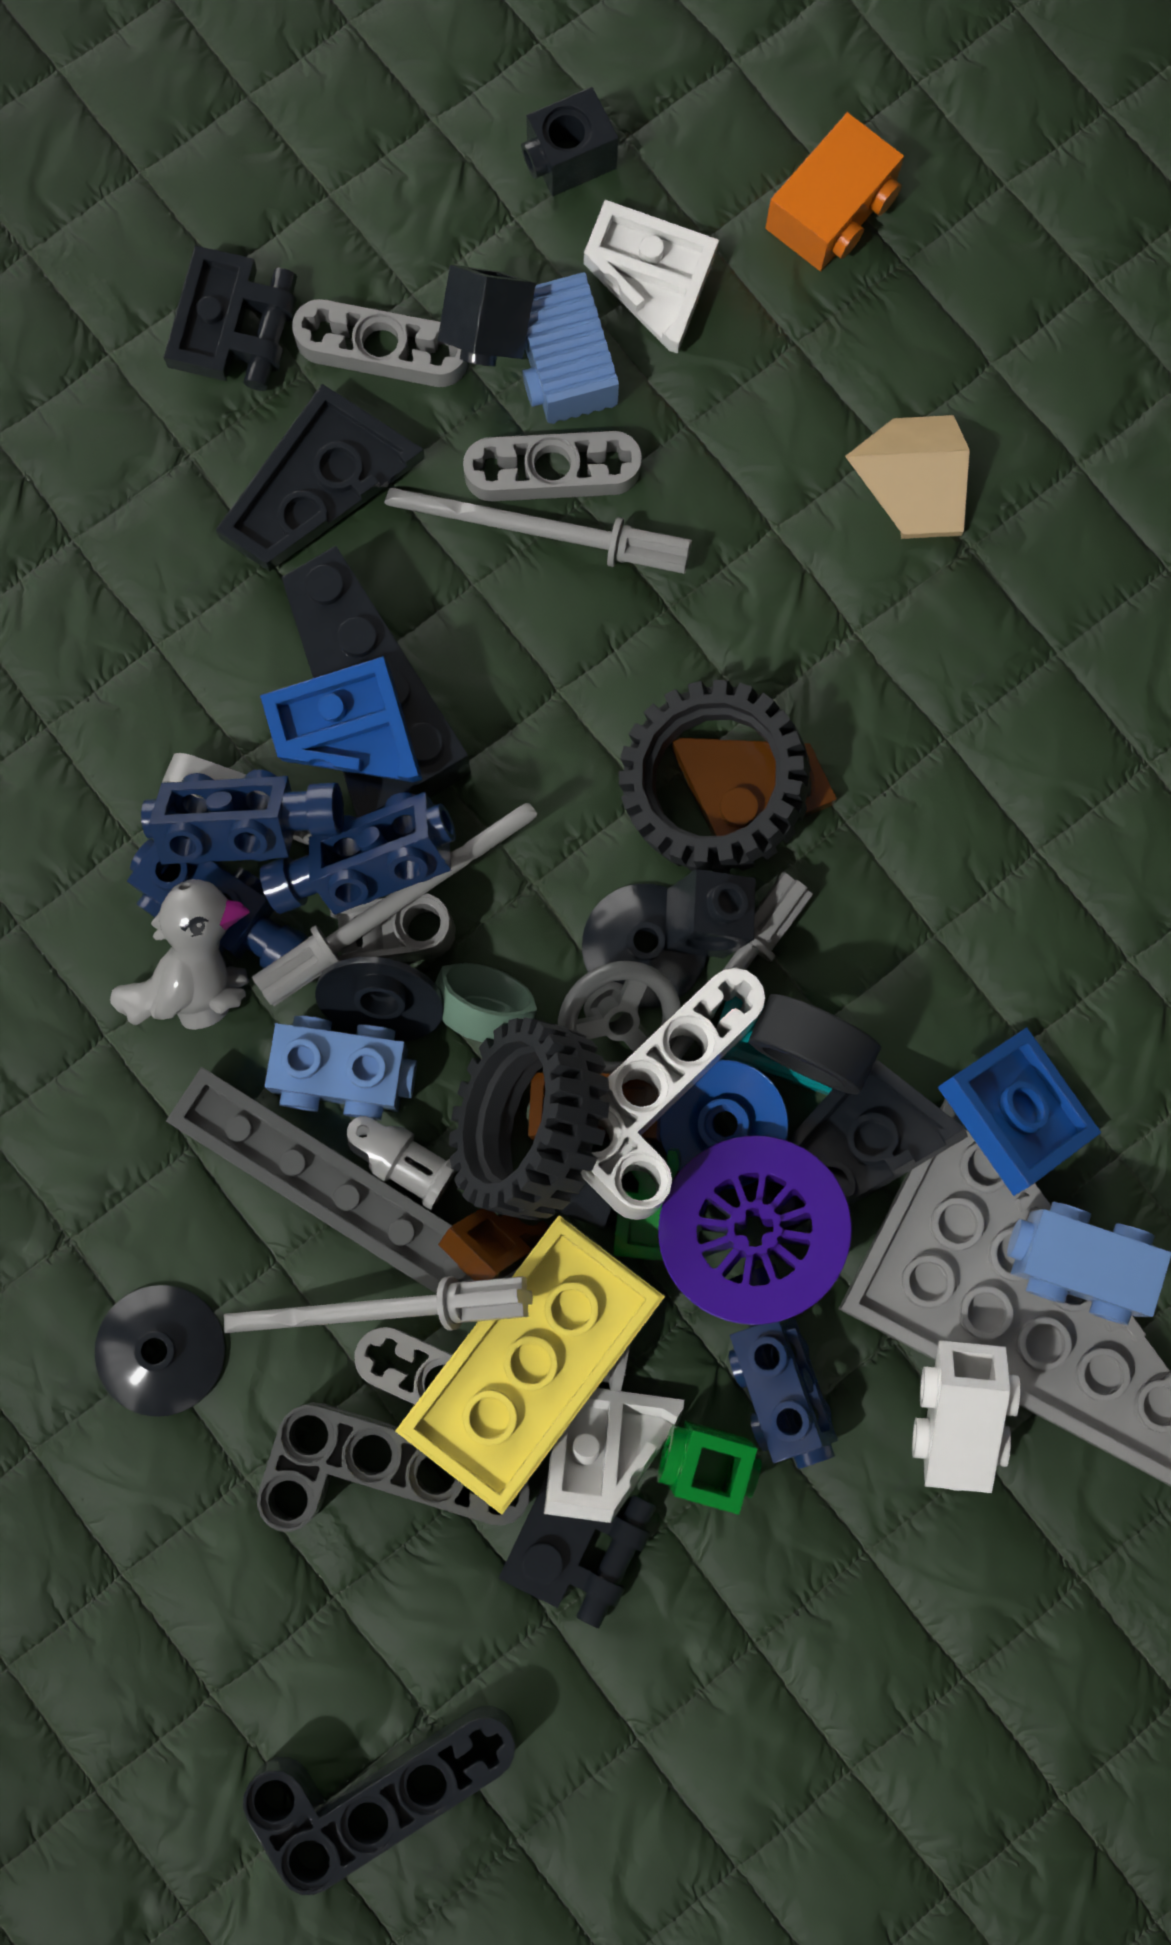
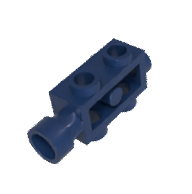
M253 770L246 774L244 778L214 780L210 776L201 773H192L185 776L182 782L161 783L157 799L144 800L141 809V822L145 836L148 839H154L161 864H203L235 860L265 861L274 858H288L295 831L310 830L312 836L341 835L344 826V803L342 791L338 783L310 784L307 791L292 792L288 776H276L267 770ZM254 791H261L266 793L267 795H261ZM191 794H196L203 798H197Z
M426 792L418 795L411 793L395 794L386 801L385 807L359 818L344 815V826L341 835L310 836L309 855L294 861L290 857L281 858L261 866L260 881L264 894L271 907L279 914L306 905L308 897L316 893L319 894L334 915L359 905L370 903L380 897L451 871L449 843L456 839L454 824L443 804L434 805Z
M153 839L147 840L132 859L130 870L133 872L127 879V882L143 894L136 905L153 917L158 915L161 904L173 887L191 879H199L214 884L225 897L238 901L249 909L250 912L229 927L220 940L219 949L222 955L227 951L240 960L248 949L261 958L260 966L266 968L309 938L288 923L282 927L269 918L274 909L269 904L267 898L264 897L265 894L260 879L240 866L231 875L214 862L203 864L179 863L181 866L179 877L172 882H163L162 878L172 864H161Z
M773 1264L772 1267L776 1278L780 1279L777 1267ZM765 1267L754 1270L751 1286L767 1285L770 1283ZM743 1274L729 1280L739 1284L743 1281ZM795 1316L775 1323L748 1324L749 1328L731 1334L730 1338L734 1349L729 1351L731 1369L738 1384L742 1388H748L756 1411L751 1414V1426L760 1448L763 1451L769 1450L773 1463L794 1457L798 1469L835 1457L831 1443L838 1441L831 1422V1409L827 1401L823 1399L809 1359V1346L801 1336ZM790 1342H791V1343L795 1346V1348H796V1351H797L796 1359H795V1356H794L792 1347H791V1345H790ZM812 1405H813V1406L817 1409V1411H818V1414H819L818 1422H817L815 1413H814V1411H813Z

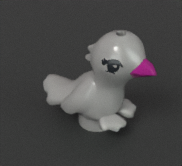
M191 879L174 886L161 904L160 912L151 922L152 926L158 929L154 933L153 938L155 940L166 939L172 947L159 961L150 979L141 983L117 986L112 990L110 1003L118 1012L127 1016L128 1022L133 1025L140 1024L151 1015L154 1019L164 1020L173 1018L176 1014L181 1024L185 1028L192 1030L203 1029L219 1022L226 1016L229 1008L240 1006L241 1000L245 997V990L239 987L249 982L245 968L226 967L225 960L219 949L220 940L229 927L250 912L249 909L238 901L228 900L214 884L208 881Z

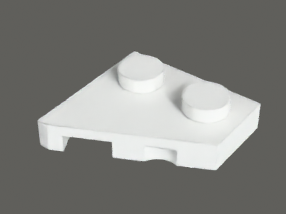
M605 200L584 252V265L669 351L678 354L716 256L719 240Z
M596 1388L551 1449L544 1514L611 1523L663 1447L673 1425L677 1426L680 1422L684 1400Z

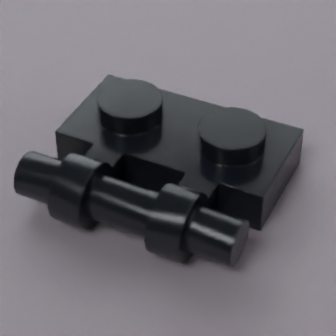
M195 245L163 357L167 367L227 381L232 360H240L248 363L243 383L253 390L266 391L271 373L279 370L284 350L279 346L285 322L291 321L295 312L297 299L293 292L297 275L288 269L276 268L274 269L270 286L254 283L257 267L253 258ZM246 309L258 311L262 314L256 337L240 333Z
M547 1474L498 1579L556 1608L559 1607L569 1584L586 1592L576 1617L595 1628H600L610 1605L617 1607L625 1591V1587L620 1583L635 1551L643 1552L651 1535L646 1528L656 1509V1505L633 1494L623 1517L616 1514L611 1523L544 1514L548 1482ZM595 1529L612 1537L597 1572L579 1563Z

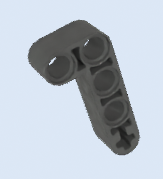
M312 1402L294 1408L284 1417L280 1424L258 1492L257 1506L261 1518L273 1529L284 1532L301 1529L318 1515L324 1503L331 1477L336 1476L490 1525L503 1526L513 1523L523 1515L529 1503L530 1483L529 1480L525 1483L518 1493V1500H513L503 1514H500L472 1491L470 1492V1502L457 1498L464 1485L456 1478L453 1485L448 1489L441 1491L432 1490L422 1482L419 1474L420 1464L427 1456L395 1432L399 1426L324 1403ZM305 1415L316 1416L322 1419L327 1426L329 1433L328 1441L321 1451H307L296 1440V1425ZM378 1435L389 1443L392 1459L386 1469L370 1471L360 1463L357 1449L364 1436ZM285 1480L295 1481L306 1490L308 1503L303 1514L289 1516L281 1512L277 1507L275 1491L280 1482Z

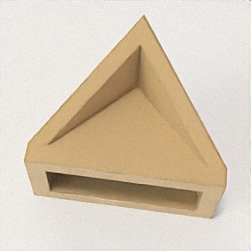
M954 415L893 418L845 456L898 527L901 539L962 536L964 532L970 449Z

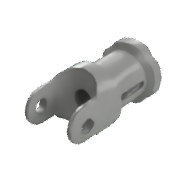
M359 1116L349 1123L347 1137L350 1150L369 1162L372 1175L384 1183L391 1179L422 1198V1207L432 1211L457 1172L451 1168L450 1159L446 1161L414 1141V1133L402 1126L390 1125L385 1127L367 1116Z

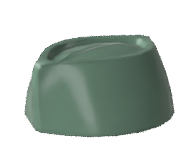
M474 963L442 966L435 982L443 996L444 1009L442 1020L448 1027L462 1036L479 1042H484L486 1038L494 1040L493 1031L500 1025L508 1026L509 1020L515 1018L524 1019V1017L535 1019L537 1007L533 995L525 985L509 974L489 966Z

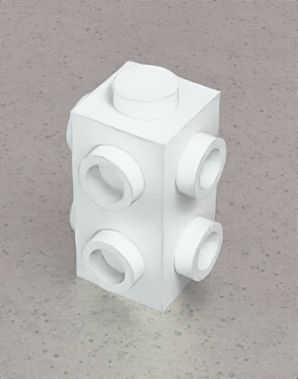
M939 1340L935 1367H923L920 1386V1406L928 1408L927 1418H915L912 1456L913 1458L924 1459L925 1487L992 1493L996 1467L1008 1466L1011 1433L1010 1427L1004 1426L1006 1415L1017 1416L1020 1402V1378L1018 1375H1009L1006 1347Z

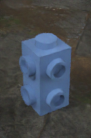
M294 1016L293 1026L275 1023L265 1088L272 1094L281 1095L280 1106L298 1110L318 1111L319 1101L345 1104L343 1115L355 1118L367 1116L380 1121L382 1120L383 1110L399 1112L401 1097L412 1098L417 1060L407 1059L408 1048L406 1044L402 1041L394 1040L396 1031L378 1026L358 1025L356 1035L331 1031V1021L309 1016Z
M1058 1202L1052 1203L1050 1211L1045 1209L1031 1211L1027 1221L1023 1219L1017 1221L1009 1240L1007 1256L1015 1259L1011 1274L1029 1280L1026 1292L1063 1304L1067 1294L1091 1301L1090 1314L1123 1325L1129 1324L1131 1315L1135 1317H1153L1171 1258V1252L1152 1246L1155 1235L1124 1224H1115L1113 1232L1089 1224L1091 1218L1089 1212Z

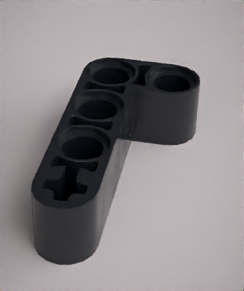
M495 1706L477 1707L327 1804L310 1774L300 1762L289 1757H277L264 1763L255 1773L243 1796V1810L247 1821L286 1886L300 1895H315L327 1890L499 1778L509 1769L513 1761L516 1729L512 1719L505 1711ZM481 1729L487 1737L498 1733L500 1737L497 1743V1754L490 1756L489 1752L484 1748L472 1753L465 1759L463 1772L466 1776H461L457 1758L467 1753L473 1747L475 1730ZM448 1746H453L454 1754L449 1750ZM421 1765H433L443 1772L447 1785L439 1793L425 1795L417 1791L412 1785L410 1773ZM270 1780H280L287 1783L295 1797L294 1805L285 1810H276L268 1806L261 1793L262 1784ZM365 1802L375 1803L386 1812L388 1825L377 1832L363 1830L355 1822L353 1809ZM306 1840L321 1843L328 1851L330 1863L320 1869L305 1867L297 1858L296 1846Z

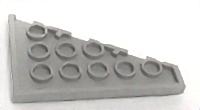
M945 1099L940 1109L966 1129ZM966 1129L967 1138L907 1173L838 1309L935 1361L939 1340L1006 1347L1009 1375H1018L1020 1378L1019 1406L1171 1486L1170 1370L1144 1337L1146 1333L1132 1315L1129 1324L1123 1325L1090 1314L1091 1301L1067 1294L1063 1304L1026 1292L1029 1280L1011 1274L1015 1259L1007 1256L1009 1240L1019 1219L1027 1221L1031 1211L1041 1209L1050 1211L1051 1205L1035 1183L1013 1196Z

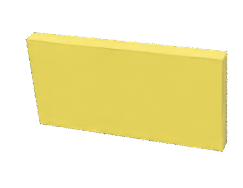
M561 1216L556 1218L512 1276H524L527 1278V1290L532 1291L533 1304L528 1305L529 1316L478 1321L395 1430V1432L500 1514L505 1512L665 1297Z

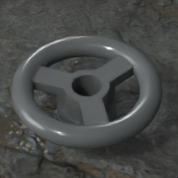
M616 961L589 971L572 986L561 1005L557 1025L587 1036L586 1039L588 1040L607 1036L615 1041H624L635 1052L648 1039L639 1029L640 1018L638 1015V1006L647 986L655 992L660 1000L663 1014L661 1026L681 1008V1004L675 987L659 970L636 961ZM625 980L624 985H622V984H620V983H618V982H615V981ZM584 1004V1013L586 1018L578 1019V1015ZM624 1011L617 1020L609 1022L615 1013ZM677 1036L669 1040L670 1049L674 1045ZM625 1060L615 1062L604 1061L606 1068L602 1073L612 1074Z

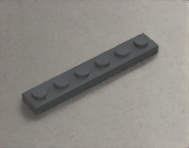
M203 1067L200 1068L167 1118L166 1122L434 1293L437 1294L439 1282L444 1277L453 1276L459 1282L474 1281L438 1245L452 1225ZM516 1269L504 1278L512 1277L518 1269Z

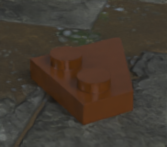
M680 738L672 742L671 748L712 836H725L748 826L766 808L776 785V760L768 742ZM804 743L811 767L810 779L812 782L811 796L807 797L805 802L807 811L804 818L834 805L837 800L810 743Z

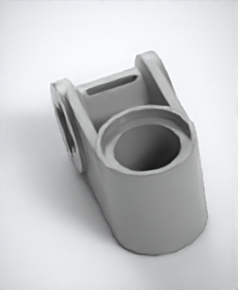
M424 894L363 935V945L360 937L341 950L339 958L344 960L354 957H380L401 963L434 959L442 956L451 948L455 940L456 927L452 916L440 899L430 894ZM383 898L375 899L370 903L359 905L336 915L330 910V915L337 919L339 929ZM428 912L438 915L441 919L440 928L433 938L426 941H416L409 937V925L418 914Z

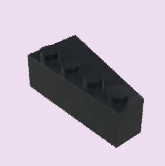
M335 545L281 577L313 678L383 656L390 666L423 780L408 782L342 771L356 817L359 818L384 808L386 801L398 793L418 795L426 792L428 797L431 798L471 774L468 754L337 546Z

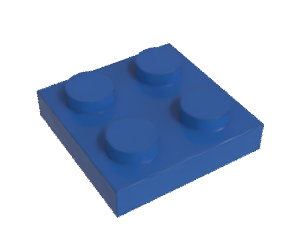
M1027 1027L938 1086L940 1092L1013 1196L1033 1185L1102 1133Z

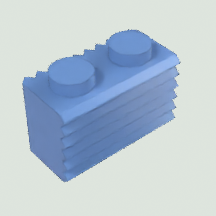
M585 272L536 285L524 347L531 368L522 370L531 406L534 407L542 404L547 422L550 424H554L559 420L566 421L570 417L577 418L581 414L601 411L606 407L613 408L618 404V377L615 373L614 364L612 363L611 354L608 350L607 341L605 340L604 331L601 327Z

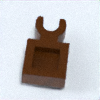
M480 1208L451 1226L438 1245L474 1281L499 1279L506 1277L521 1266L547 1231L549 1225L542 1220L537 1225L530 1226L520 1221L517 1217L499 1213L497 1215L493 1211Z

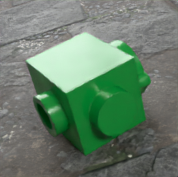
M685 1421L683 1428L673 1425L668 1433L661 1453L657 1481L668 1485L675 1497L739 1515L744 1497L752 1498L757 1487L761 1471V1459L755 1458L757 1448L748 1438Z

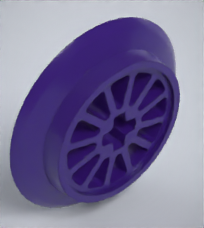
M743 1136L725 1140L705 1149L691 1159L672 1181L670 1192L662 1203L658 1225L661 1255L670 1277L679 1290L703 1311L726 1321L749 1325L769 1324L786 1320L802 1313L818 1302L831 1289L845 1265L851 1244L852 1232L851 1216L845 1194L827 1166L806 1149L786 1140L768 1136ZM758 1179L756 1199L753 1202H748L741 1182ZM772 1181L784 1186L771 1204L765 1205L767 1184ZM729 1186H734L741 1205L738 1208H733L717 1194ZM793 1196H798L805 1205L802 1208L779 1215V1212ZM713 1205L729 1219L725 1221L702 1218L707 1206ZM752 1216H760L763 1226L774 1227L773 1232L763 1234L762 1245L757 1247L750 1246L747 1236H737L738 1230L747 1228L748 1218ZM808 1219L812 1221L813 1230L811 1233L784 1230L786 1227ZM702 1230L726 1234V1236L705 1244H699V1232ZM780 1244L809 1246L805 1258L799 1260ZM733 1248L715 1269L711 1268L705 1260L707 1256ZM776 1255L794 1271L783 1279H777L769 1257ZM746 1258L743 1281L738 1284L726 1279L725 1277L739 1260ZM757 1260H761L764 1264L770 1283L767 1285L751 1286L754 1266Z

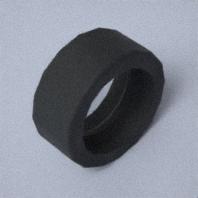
M771 994L749 1038V1043L756 1050L788 1069L828 1087L856 1095L862 1090L881 1050V1045L874 1038L845 1020L803 1001L778 994Z

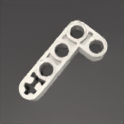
M732 968L723 970L715 975L608 1077L610 1091L600 1097V1100L610 1103L608 1118L599 1120L598 1125L608 1133L610 1145L603 1151L591 1152L598 1158L592 1172L582 1170L581 1174L584 1180L617 1213L625 1218L638 1220L648 1218L656 1213L669 1194L672 1183L670 1168L641 1135L749 1032L763 1009L765 1000L763 986L757 977L747 970ZM735 996L741 999L743 1002L741 1009L734 1008L728 1012L715 1029L710 1020L714 1017L722 999L729 1001ZM681 1035L693 1038L701 1047L702 1057L691 1062L678 1059L670 1050L669 1040ZM633 1079L645 1080L655 1090L656 1102L644 1107L635 1106L628 1102L623 1095L622 1085ZM633 1170L646 1172L655 1182V1196L643 1201L631 1198L622 1188V1176Z

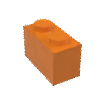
M847 112L771 198L765 229L821 272L835 255L843 259L852 251L864 232V228L861 225L873 211L881 216L894 202L902 188V184L897 179L904 155Z

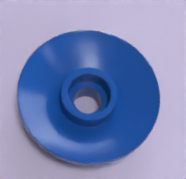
M719 1060L661 1116L660 1137L666 1154H668L670 1148H677L680 1151V1170L700 1152L725 1140L743 1136H768L787 1141L788 1136L787 1109L777 1087L761 1071L748 1064L732 1060ZM722 1111L731 1112L737 1118L738 1127L731 1136H724L716 1130L715 1119ZM758 1179L742 1181L741 1186L751 1184ZM729 1186L725 1189H735V1187Z

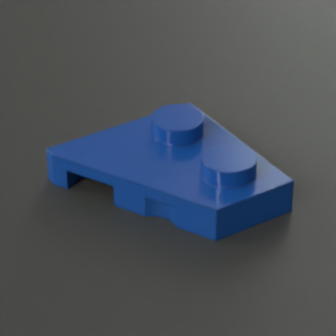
M384 656L260 695L277 757L282 761L408 782L423 780L390 666Z

